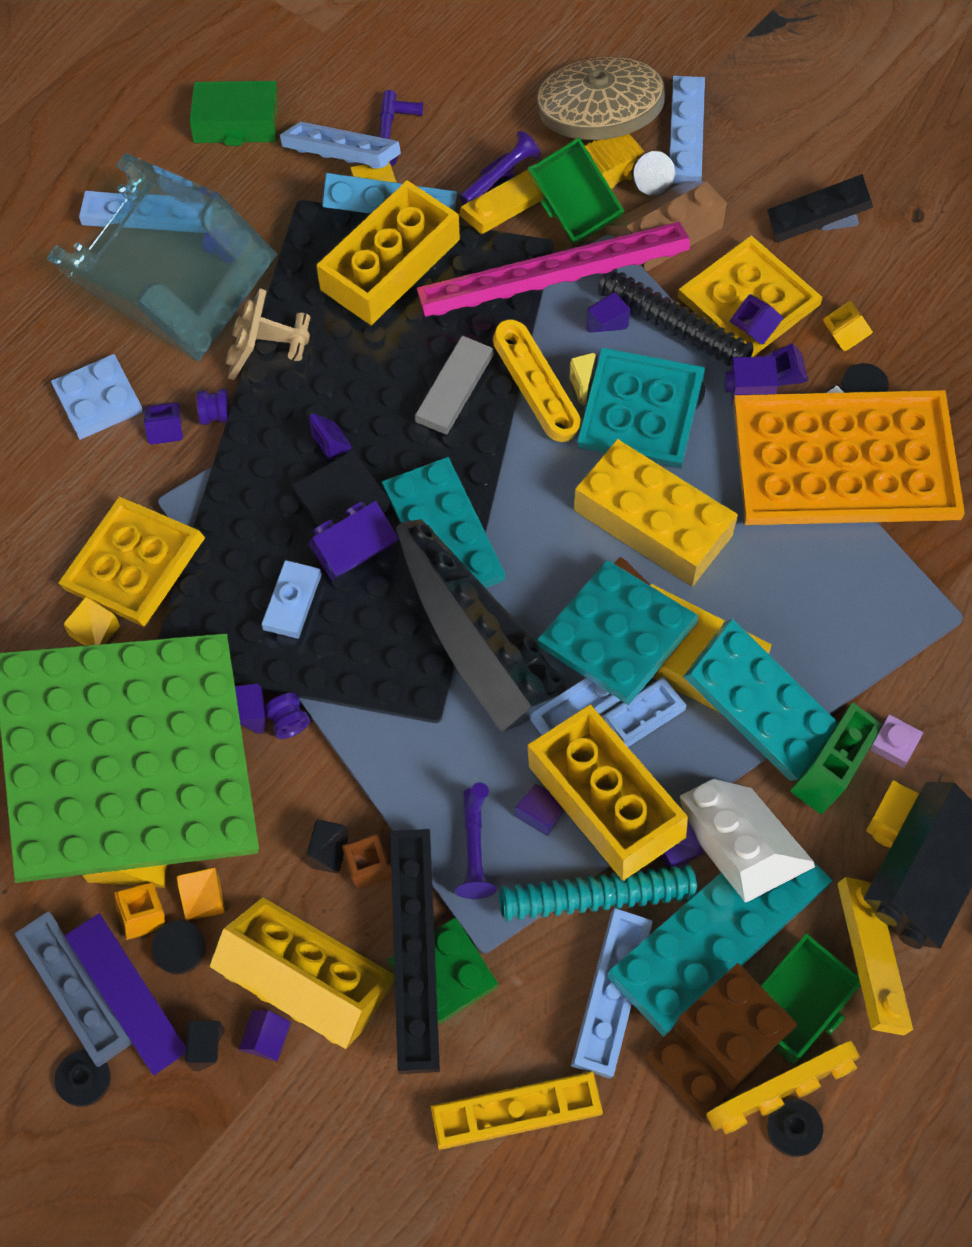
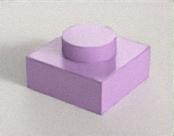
M888 715L870 751L905 768L924 732Z

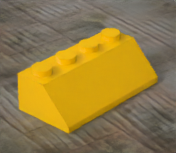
M264 897L223 929L209 966L222 974L227 980L237 983L255 994L260 1000L272 1004L290 1015L295 1021L305 1024L323 1035L328 1041L338 1044L344 1049H347L364 1031L395 980V974Z

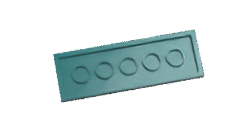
M814 862V868L745 903L721 872L610 969L607 977L664 1037L675 1027L680 1015L737 963L742 966L824 892L833 880Z

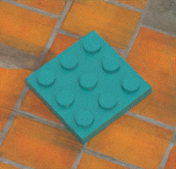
M602 347L577 442L578 448L606 453L615 441L619 439L657 464L682 469L705 374V367Z
M607 560L537 641L541 649L629 705L698 624V615Z

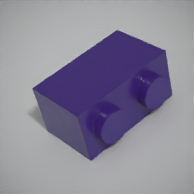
M364 501L359 502L344 512L347 516L344 520L335 524L331 519L313 530L316 536L311 539L309 545L331 581L392 546L399 539L376 501L368 506L365 505Z

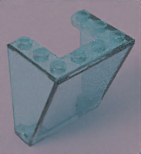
M125 153L116 164L119 170L126 173L128 179L126 186L119 184L116 188L126 198L119 210L89 249L85 245L76 242L73 247L77 251L75 253H68L56 245L46 259L70 280L199 362L278 254L219 193Z

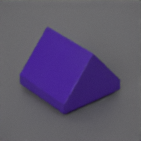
M252 1010L238 1050L278 1062L291 1022L269 1010Z

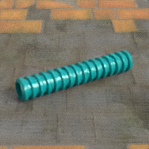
M683 865L681 870L677 866H672L669 871L666 868H659L658 872H655L654 869H647L646 874L638 870L624 881L616 873H611L610 878L602 874L598 876V879H595L594 876H587L585 881L581 877H576L574 882H570L569 879H563L561 883H558L557 880H551L549 885L541 881L538 882L537 886H534L532 883H526L524 888H521L520 884H515L513 889H509L508 886H501L499 890V907L505 922H511L512 917H516L517 920H524V917L527 915L530 919H536L537 914H541L545 918L549 916V913H553L554 916H560L562 911H565L567 915L573 914L574 910H577L578 913H585L587 908L591 912H596L598 907H601L603 910H609L612 905L616 909H621L623 904L629 908L634 907L635 903H638L639 906H645L647 901L655 905L658 904L659 900L663 903H670L672 898L675 902H681L683 897L686 900H690L696 895L697 882L694 870L690 865Z

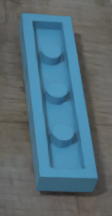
M325 173L322 207L371 214L402 183ZM417 186L455 211L457 191Z

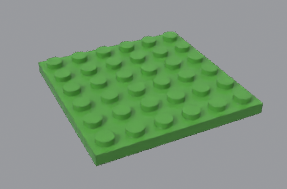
M227 634L0 653V732L15 883L258 853L259 845Z

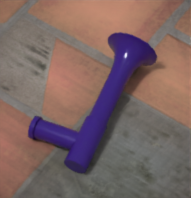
M384 91L379 116L378 137L390 139L394 113L419 115L422 117L423 102L396 101L397 95L394 91ZM398 156L389 161L391 167L396 164Z
M518 131L516 134L518 141L514 149L459 195L462 205L483 195L497 180L521 160L528 157L536 160L540 159V149L535 141L524 131Z
M478 782L472 788L463 791L467 841V875L464 883L456 887L455 893L467 899L486 898L494 895L496 892V887L486 881L482 867L481 807L489 794V788L486 784Z

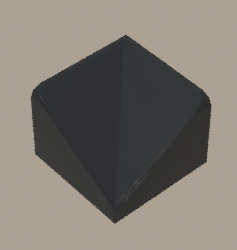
M317 819L306 854L312 869L331 873H338L340 871L344 857L342 845L348 842L345 825Z
M190 1021L188 1023L185 1061L193 1071H201L217 1062L219 1041L225 1032V1028L220 1021Z

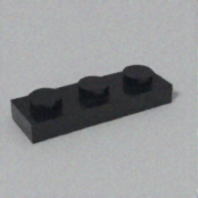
M863 174L767 209L778 243L871 209L873 204Z

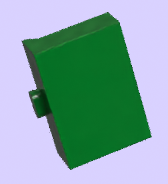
M194 82L190 113V126L194 143H225L227 146H241L243 143L276 142L279 101L277 82Z
M580 138L575 139L539 163L528 167L529 176L543 197L540 201L549 218L553 216L556 218L573 247L624 216V209Z
M807 933L761 985L798 1024L774 1050L795 1066L824 1030L829 1035L836 1030L846 1017L840 1011L861 987L859 975L852 972Z

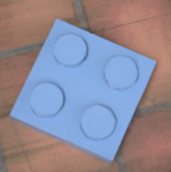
M115 354L51 381L79 440L143 413L141 404Z

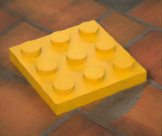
M752 235L682 286L678 291V298L692 311L698 313L700 318H707V323H716V328H725L726 333H734L736 339L742 337L745 344L751 342L754 349L751 357L755 356L819 307L822 301V296ZM749 294L769 304L783 317L764 344L756 342L729 322Z
M119 496L58 584L64 590L83 599L88 597L105 609L145 627L205 537L199 530Z

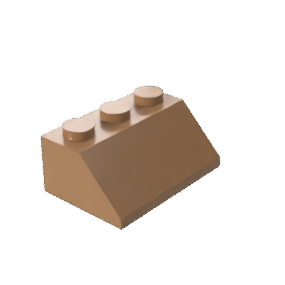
M683 181L663 194L626 213L618 220L606 226L605 230L616 238L680 222L689 236L690 246L723 228L727 202L707 181ZM663 256L647 260L641 266L647 272L671 257Z

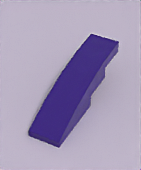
M100 913L65 935V938L153 1076L186 1054L185 1044Z

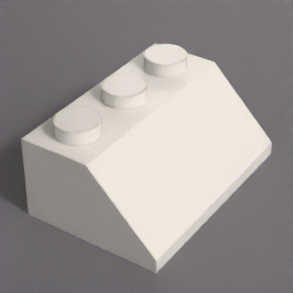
M712 779L680 795L682 810L688 816V821L700 846L745 903L815 867L814 861L752 788Z

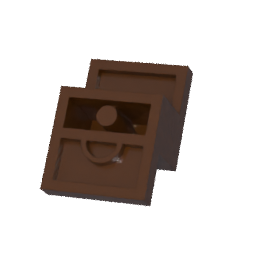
M737 963L678 1017L674 1030L646 1054L643 1060L694 1116L702 1122L707 1117L706 1114L719 1106L760 1067L764 1058L798 1024Z

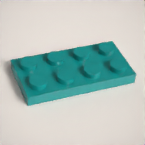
M449 457L382 481L383 491L391 502L392 510L399 524L422 519L485 588L506 580V573Z
M734 619L723 623L683 676L790 781L800 778L838 724Z

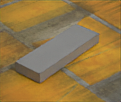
M462 336L415 415L416 422L447 435L493 356V348Z

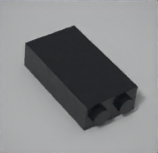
M925 782L870 885L864 900L876 911L875 916L880 921L891 925L900 934V940L906 945L915 949H921L922 946L941 949L972 888V800L955 782Z

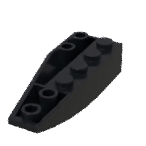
M422 519L402 522L396 527L419 597L441 643L458 672L501 733L522 725L530 719V714L567 691L561 675L546 661L541 654L538 643L529 637L526 631L443 543L429 525Z

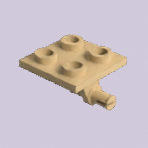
M260 288L254 300H247L242 317L238 316L235 321L232 336L237 337L236 344L230 346L226 358V364L231 365L228 379L235 380L254 349L256 339L291 343L288 358L292 360L295 356L294 361L302 360L304 345L308 344L310 337L309 332H307L310 316L306 314L304 317V313H297L294 328L261 317L266 290Z

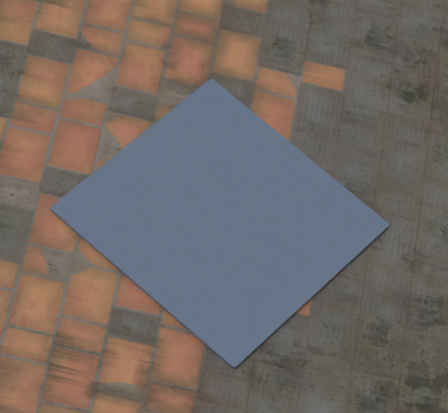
M607 234L593 243L612 239L615 237L613 235ZM628 265L616 268L618 273L624 272L627 275L626 278L633 277L635 283L642 282L644 288L651 287L653 293L660 292L662 298L669 297L641 265ZM596 273L581 277L577 281H564L544 288L533 339L578 412L581 424L575 437L570 441L558 442L551 439L545 433L522 392H519L486 535L506 573L505 581L486 589L526 631L529 637L538 643L537 639L607 560L615 563L621 557L650 585L652 583L725 621L734 619L746 632L772 644L769 655L831 715L961 624L963 615L878 522L745 525L734 409L731 402V392L725 393L724 374L725 371L731 370V365H725L723 359L721 361L716 360L714 354L712 356L707 355L705 349L702 351L698 350L696 344L693 346L689 345L687 339L684 341L680 340L678 334L675 336L671 335L669 329L666 331L662 330L660 324L657 326L653 325L651 319L648 321L644 320L642 314L639 316L635 315L633 309L630 310L629 327L627 329L589 333L586 330L588 308L607 297V295L601 296L598 294V284L603 274ZM603 347L705 367L703 378L705 397L700 407L695 411L682 469L659 465L737 513L738 517L732 538L693 587L574 511L576 487L605 453L578 448L577 442L587 405L581 406L569 379L570 361L572 358L595 353L596 372L601 348ZM555 424L559 428L565 429L563 425ZM212 467L159 498L160 509L167 517L190 527L194 526ZM541 649V654L549 665L561 675L567 690L586 678ZM454 667L443 717L438 723L299 698L301 705L391 830L430 829L433 888L454 918H457L480 953L487 954L541 917V914H537L536 919H530L528 915L524 917V920H517L516 917H512L511 922H505L499 907V890L501 886H508L509 889H513L515 884H520L521 888H524L526 883H532L534 886H537L538 882L544 881L546 885H549L551 880H557L558 883H561L563 879H569L570 882H574L576 877H581L585 881L587 876H594L596 879L599 875L612 868L565 811L548 836L515 817V807L535 784L546 789L529 768L527 745L542 735L530 719L520 726L501 733L456 667ZM651 678L644 689L657 680ZM676 691L686 704L685 711L628 748L682 809L680 795L712 779L734 783L767 760V758L721 713ZM481 782L489 788V794L481 807L482 867L486 881L496 887V892L494 895L486 898L467 899L455 893L456 887L464 883L467 875V841L463 791L472 788L475 783Z

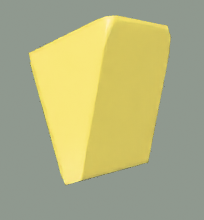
M595 353L572 358L570 361L569 379L581 406L587 405L595 372Z

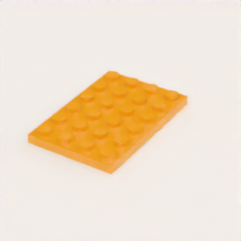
M945 390L734 395L733 409L745 525L962 520L965 511Z

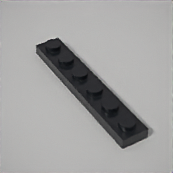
M430 829L390 831L398 1074L440 1072Z

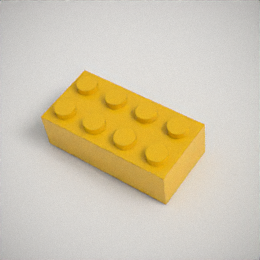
M406 180L316 265L320 290L368 324L373 325L460 240L459 214Z
M619 439L615 441L575 489V512L691 587H693L732 538L738 517L737 513Z
M591 704L527 745L529 768L622 881L686 838L688 821L686 813Z

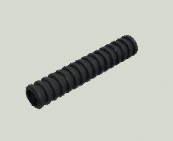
M613 269L609 273H604L598 284L599 295L608 296L615 292L630 310L633 309L635 315L639 316L642 314L644 320L648 321L651 319L653 325L657 326L660 324L662 330L666 331L669 329L671 335L675 336L678 334L680 340L684 341L687 339L689 345L693 346L696 344L698 350L702 351L705 349L707 355L712 356L714 354L715 359L718 361L723 359L725 365L730 366L733 357L752 356L754 349L751 342L745 344L742 337L736 339L735 334L732 332L727 334L725 328H716V323H707V318H698V313H689V308H680V303H671L669 297L662 298L660 292L653 293L651 287L644 288L642 282L635 283V279L633 277L626 278L627 275L624 272L618 273L617 269Z

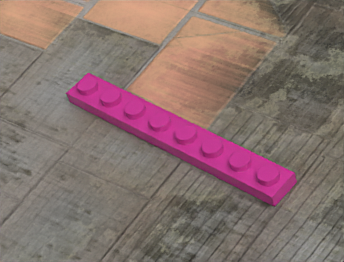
M676 222L418 287L417 291L425 317L443 315L450 310L466 306L475 307L485 301L497 298L506 299L517 293L529 290H542L549 285L560 282H573L584 276L596 273H609L613 269L628 265H641L647 260L663 256L672 257L679 252L690 250V240L681 223Z

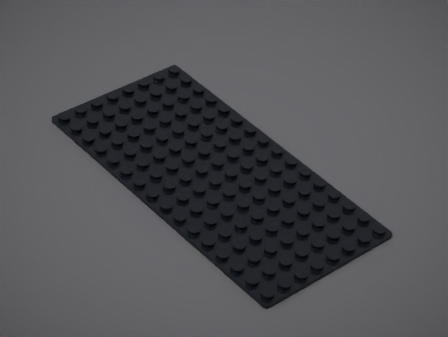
M300 200L295 205L261 317L294 328L296 314L304 313V317L308 314L310 316L307 330L310 334L309 342L307 345H304L302 360L294 361L295 356L292 360L288 358L291 343L256 339L254 349L245 362L193 528L199 530L205 539L175 582L157 640L227 634L235 686L259 684L261 690L281 695L295 693L298 698L438 723L443 717L455 665L441 643L421 602L409 571L400 539L392 546L331 581L309 545L311 539L316 536L313 530L318 526L293 493L292 485L352 451L382 491V481L449 457L486 533L520 392L519 387L494 347L493 336L501 322L516 320L525 325L533 337L544 289L529 290L517 293L510 298H497L482 302L475 307L466 306L450 310L443 315L425 317L417 288L552 254L553 242L550 239L494 230L481 234L474 227L459 225L460 240L373 325H370L320 290L316 266L361 224L370 213L322 207V203ZM464 336L492 347L493 356L452 428L446 435L417 423L415 415L460 338ZM505 340L508 344H514L511 340ZM315 413L335 422L350 442L352 448L332 460L328 459L312 436L309 422L310 415ZM390 509L384 515L398 536L396 527L399 523L393 510ZM285 560L321 570V578L299 639L265 631L262 627L264 616Z

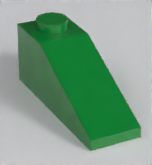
M852 702L838 720V724L808 767L795 782L790 792L822 815L847 788L883 724Z

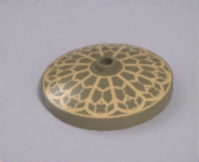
M613 56L588 58L568 64L549 75L542 82L537 92V108L541 121L549 129L560 135L583 140L610 139L637 131L652 122L659 115L665 102L664 82L661 75L654 68L635 59Z

